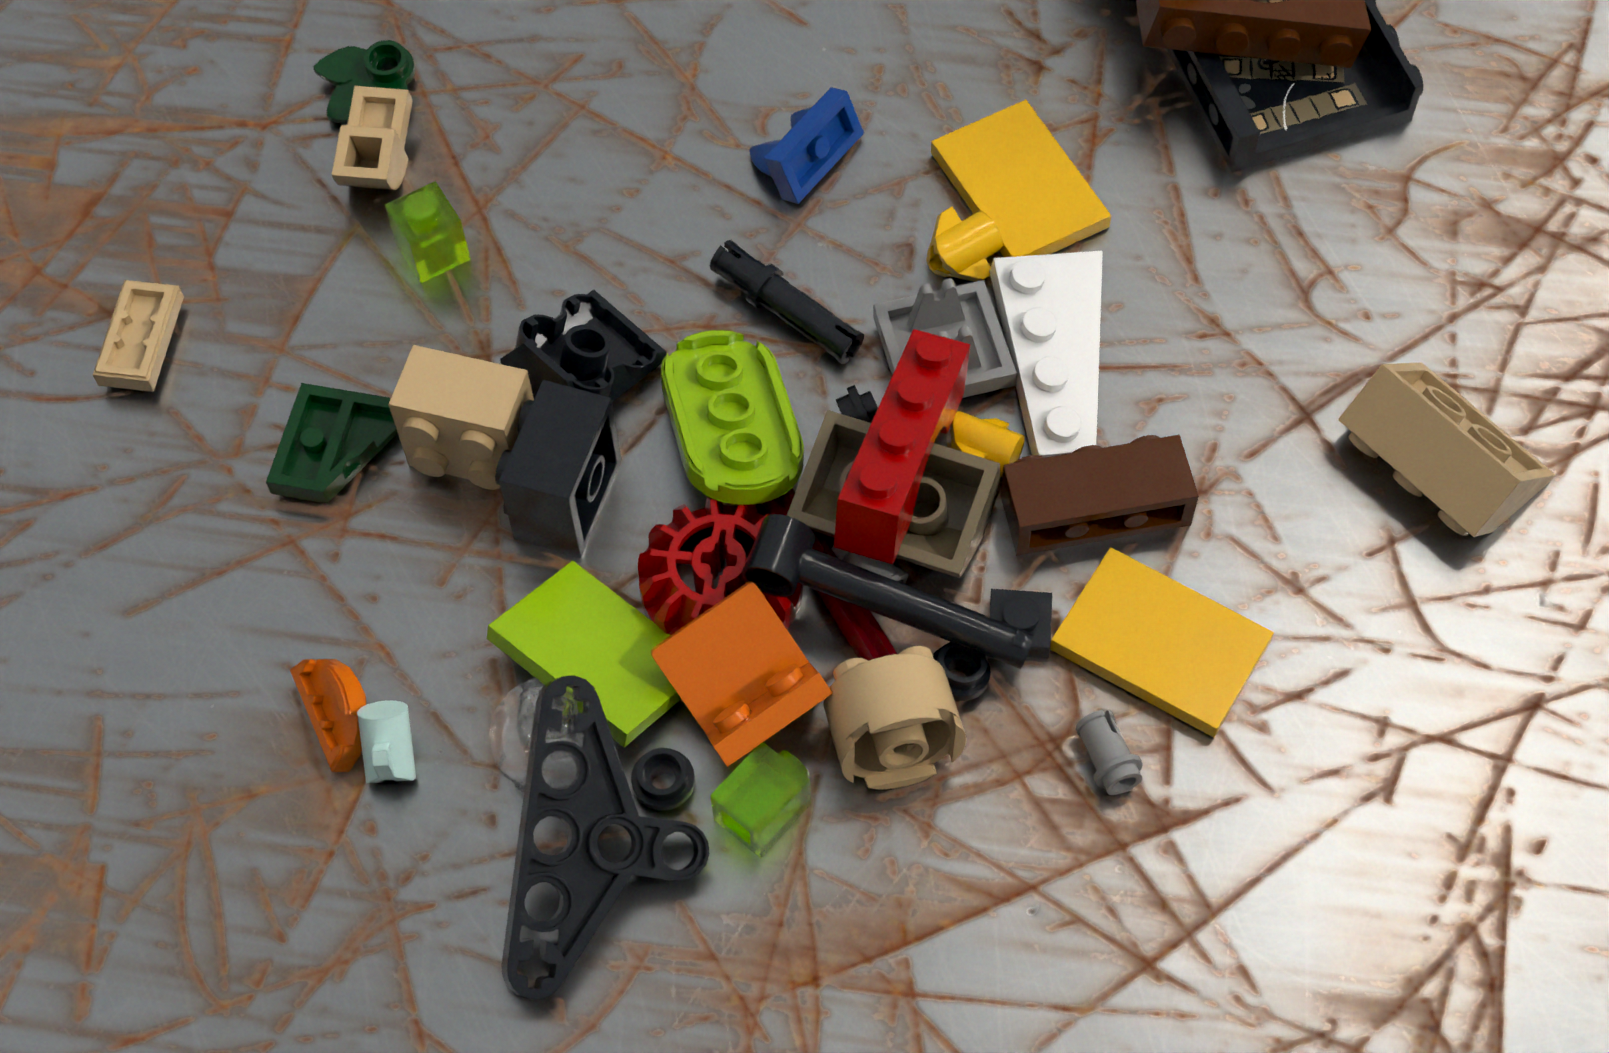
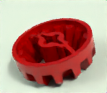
M707 497L705 508L691 512L685 504L673 510L672 522L667 526L656 524L648 534L649 546L647 550L639 554V589L646 617L666 634L672 635L747 582L742 576V571L748 558H746V552L742 545L736 539V529L745 532L755 541L763 519L771 514H766L765 516L759 514L755 504L738 505V507L723 506L721 501ZM713 526L712 536L703 539L693 552L679 551L691 535ZM726 559L727 566L723 570V575H719L718 586L715 589L714 580H716L718 572H721L723 560ZM676 563L692 565L695 592L681 580ZM799 583L795 593L789 597H776L762 592L786 629L791 626L801 605L803 585Z

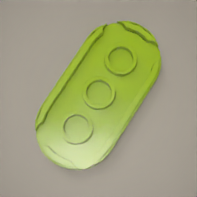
M729 330L703 331L687 336L677 343V350L671 353L670 356L667 353L662 361L661 386L684 470L689 481L704 495L729 504H759L784 495L798 482L802 474L804 443L772 352L756 340L755 346L744 341V334Z

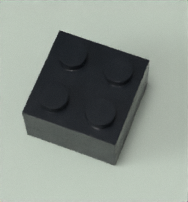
M542 380L534 401L527 400L521 409L517 427L519 435L512 451L506 449L502 453L497 465L495 481L501 487L504 499L503 511L504 514L508 515L514 540L581 558L622 461L612 399L603 395Z

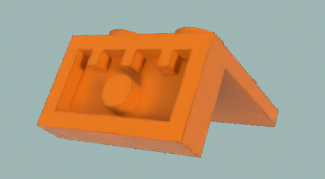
M747 582L651 650V656L699 723L727 767L833 694L820 673L807 660L754 582Z

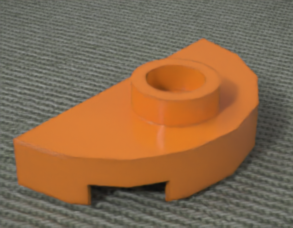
M304 659L290 669L292 677L331 771L350 772L362 751L357 711L366 705L365 692L352 669L337 659Z

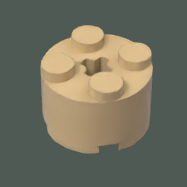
M913 646L901 651L899 654L883 656L869 661L863 658H852L840 663L834 669L835 681L829 687L833 694L824 699L823 705L841 770L847 780L853 783L854 775L865 778L867 788L878 790L905 787L924 781L937 774L934 763L941 760L947 754L950 755L953 763L963 752L966 745V734L945 670L939 662L934 660L929 648Z

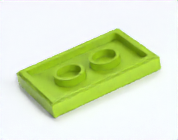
M573 560L488 625L487 640L544 685L562 676L575 675L586 679L597 692L612 738L624 748L681 700L676 690L651 656L652 648L671 635L662 631L648 617ZM566 687L565 694L560 697L582 713L583 702L574 700L572 695L573 689Z

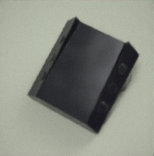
M593 289L587 294H575L565 299L560 314L555 318L546 315H532L522 320L515 348L503 356L500 361L502 365L528 371L534 399L542 380L610 397L613 402L661 365L666 356V351Z

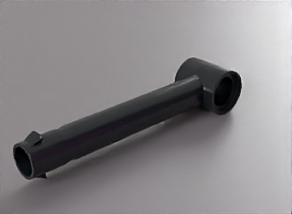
M771 514L763 519L742 571L744 580L746 582H754L761 592L776 597H789L795 593L799 583L967 649L976 650L983 655L1019 669L1022 668L1033 641V633L996 619L987 618L976 611L812 549L816 540L815 533L809 526L795 518L781 514Z

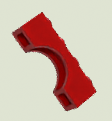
M913 329L838 496L834 548L894 564L912 520L919 486L933 444L939 432L948 434L964 395L971 344Z

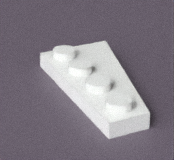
M1103 251L993 258L989 272L1005 341L1017 372L1016 389L1031 455H1039L1046 458L1069 454L1084 446L1096 445Z

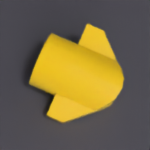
M953 206L937 216L932 240L927 252L926 261L929 269L935 275L942 277H955L972 282L987 279L990 277V265L986 258L1003 247L1000 231L992 218L985 212L977 211L961 221Z
M958 411L951 424V443L947 442L946 447L1000 463V476L1002 477L1003 465L1014 463L1020 458L1025 436L1009 430V423L997 418L980 419Z

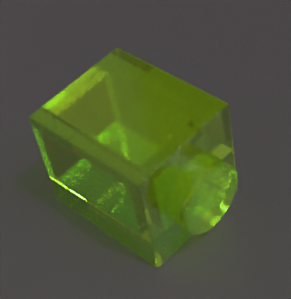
M436 181L385 204L396 245L420 283L471 260L461 219Z
M764 742L761 743L710 795L713 819L758 857L762 858L811 805V783L808 770L799 759L788 751L781 750L778 754Z

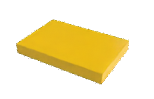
M1026 99L931 141V154L972 213L983 211L997 225L1003 240V247L999 250L1003 257L1052 254L1110 227L1111 214Z
M1110 547L1051 639L1050 650L1214 738L1269 646L1274 632Z

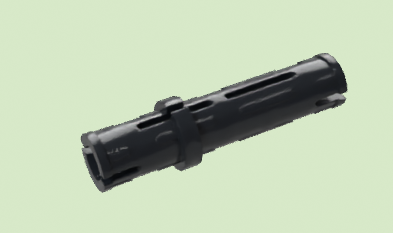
M727 240L724 243V247L720 246L714 253L710 262V270L741 289L742 292L748 295L746 301L756 308L763 306L770 312H773L784 320L785 323L826 350L841 364L849 362V356L853 358L863 343L864 334L843 322L807 294L791 285L786 279L781 277L783 276V271L773 264L764 265L746 253L745 250L732 240Z

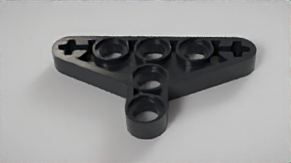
M575 675L562 676L546 683L538 694L533 720L502 957V977L507 987L515 994L532 1000L545 999L554 994L563 984L632 875L668 880H689L703 870L709 857V843L705 834L696 825L683 821L639 816L597 692L586 679ZM566 687L573 689L572 695L574 700L583 702L582 713L571 715L567 735L582 732L584 735L582 747L569 741L547 743L545 740L547 730L553 733L561 732L562 712L552 709V699L563 696L566 692ZM555 751L567 753L573 758L576 765L574 781L562 790L550 787L542 776L544 760ZM549 816L559 818L568 830L566 846L554 855L544 854L537 849L533 838L536 825L540 820ZM611 824L622 826L631 837V848L628 855L623 860L614 863L603 858L598 850L599 835L604 828ZM674 832H681L689 837L694 850L690 863L680 870L668 867L661 856L663 841ZM545 882L551 884L557 890L560 904L553 917L546 921H537L528 915L525 909V897L532 886ZM523 926L537 932H551L558 929L556 945L544 940L540 942L539 958L541 961L550 964L548 976H538L535 981V987H528V977L517 973V966L519 961L530 960L534 940L529 938L520 940L521 927Z

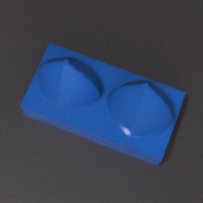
M831 87L813 107L802 109L791 115L792 129L781 140L764 142L750 148L749 152L752 162L760 171L773 177L783 200L799 204L864 134L849 94L845 90Z

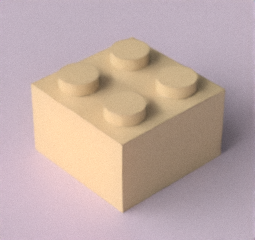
M413 345L388 405L409 466L428 476L440 477L447 474L468 479L473 484L484 489L496 490L500 488V485H497L495 481L499 459L506 449L512 451L519 435L517 427L521 409L527 400L534 401L527 370Z

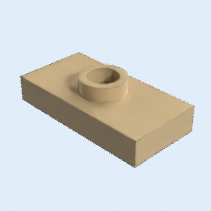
M124 280L93 372V377L98 386L154 392L184 298L179 286Z

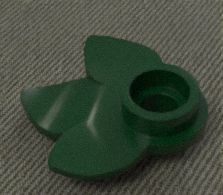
M391 40L376 42L367 50L355 46H347L328 54L313 66L314 72L318 76L337 86L328 103L326 114L328 120L341 124H348L354 86L408 90L407 85L415 74V64L410 52L401 44Z

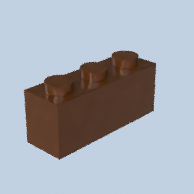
M1147 435L1127 444L1104 448L1098 445H1088L1069 454L1046 458L1039 455L1026 456L1014 463L1003 465L1000 492L1016 556L1191 526L1199 497L1180 435L1162 438L1156 435Z

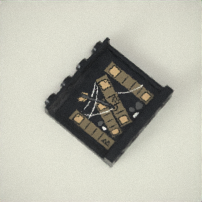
M1254 0V1L1267 2V3H1275V2H1282V1H1286V0ZM1365 0L1371 31L1351 68L1166 49L1231 172L1412 121L1419 97L1423 92V79L1417 66L1410 64L1399 45L1396 30L1392 25L1386 24L1376 7V0Z

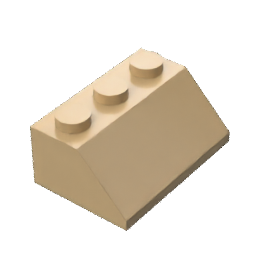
M1422 362L1382 364L1338 419L1351 431V434L1348 436L1349 440L1359 450L1370 457L1377 458L1380 456L1396 470L1393 473V478L1398 484L1413 495L1421 497L1424 494L1441 509L1438 512V516L1443 523L1463 536L1470 534L1476 537L1494 532L1542 490L1555 476L1551 470Z

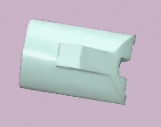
M386 700L361 707L357 714L366 784L382 783L384 780H395L398 782L416 779L408 705L400 701Z

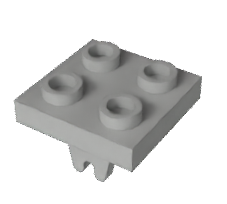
M949 278L942 282L940 290L932 291L931 285L927 283L920 286L917 295L873 305V318L892 375L913 329L971 344L965 390L962 398L1016 386L1017 372L984 280L955 286L953 279Z

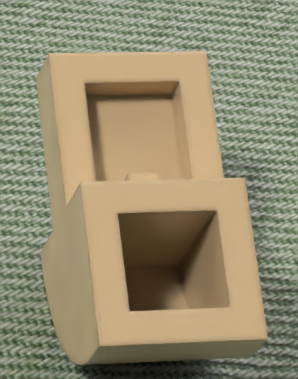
M354 86L348 125H340L332 169V177L338 185L389 190L399 188L405 176L408 163L404 147L413 101L409 90Z

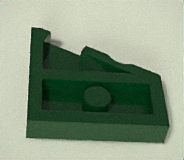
M301 383L266 480L270 493L328 503L398 433L388 405L391 398Z

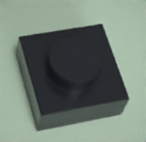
M991 589L989 618L1033 633L1034 637L1027 657L1049 658L1052 593Z

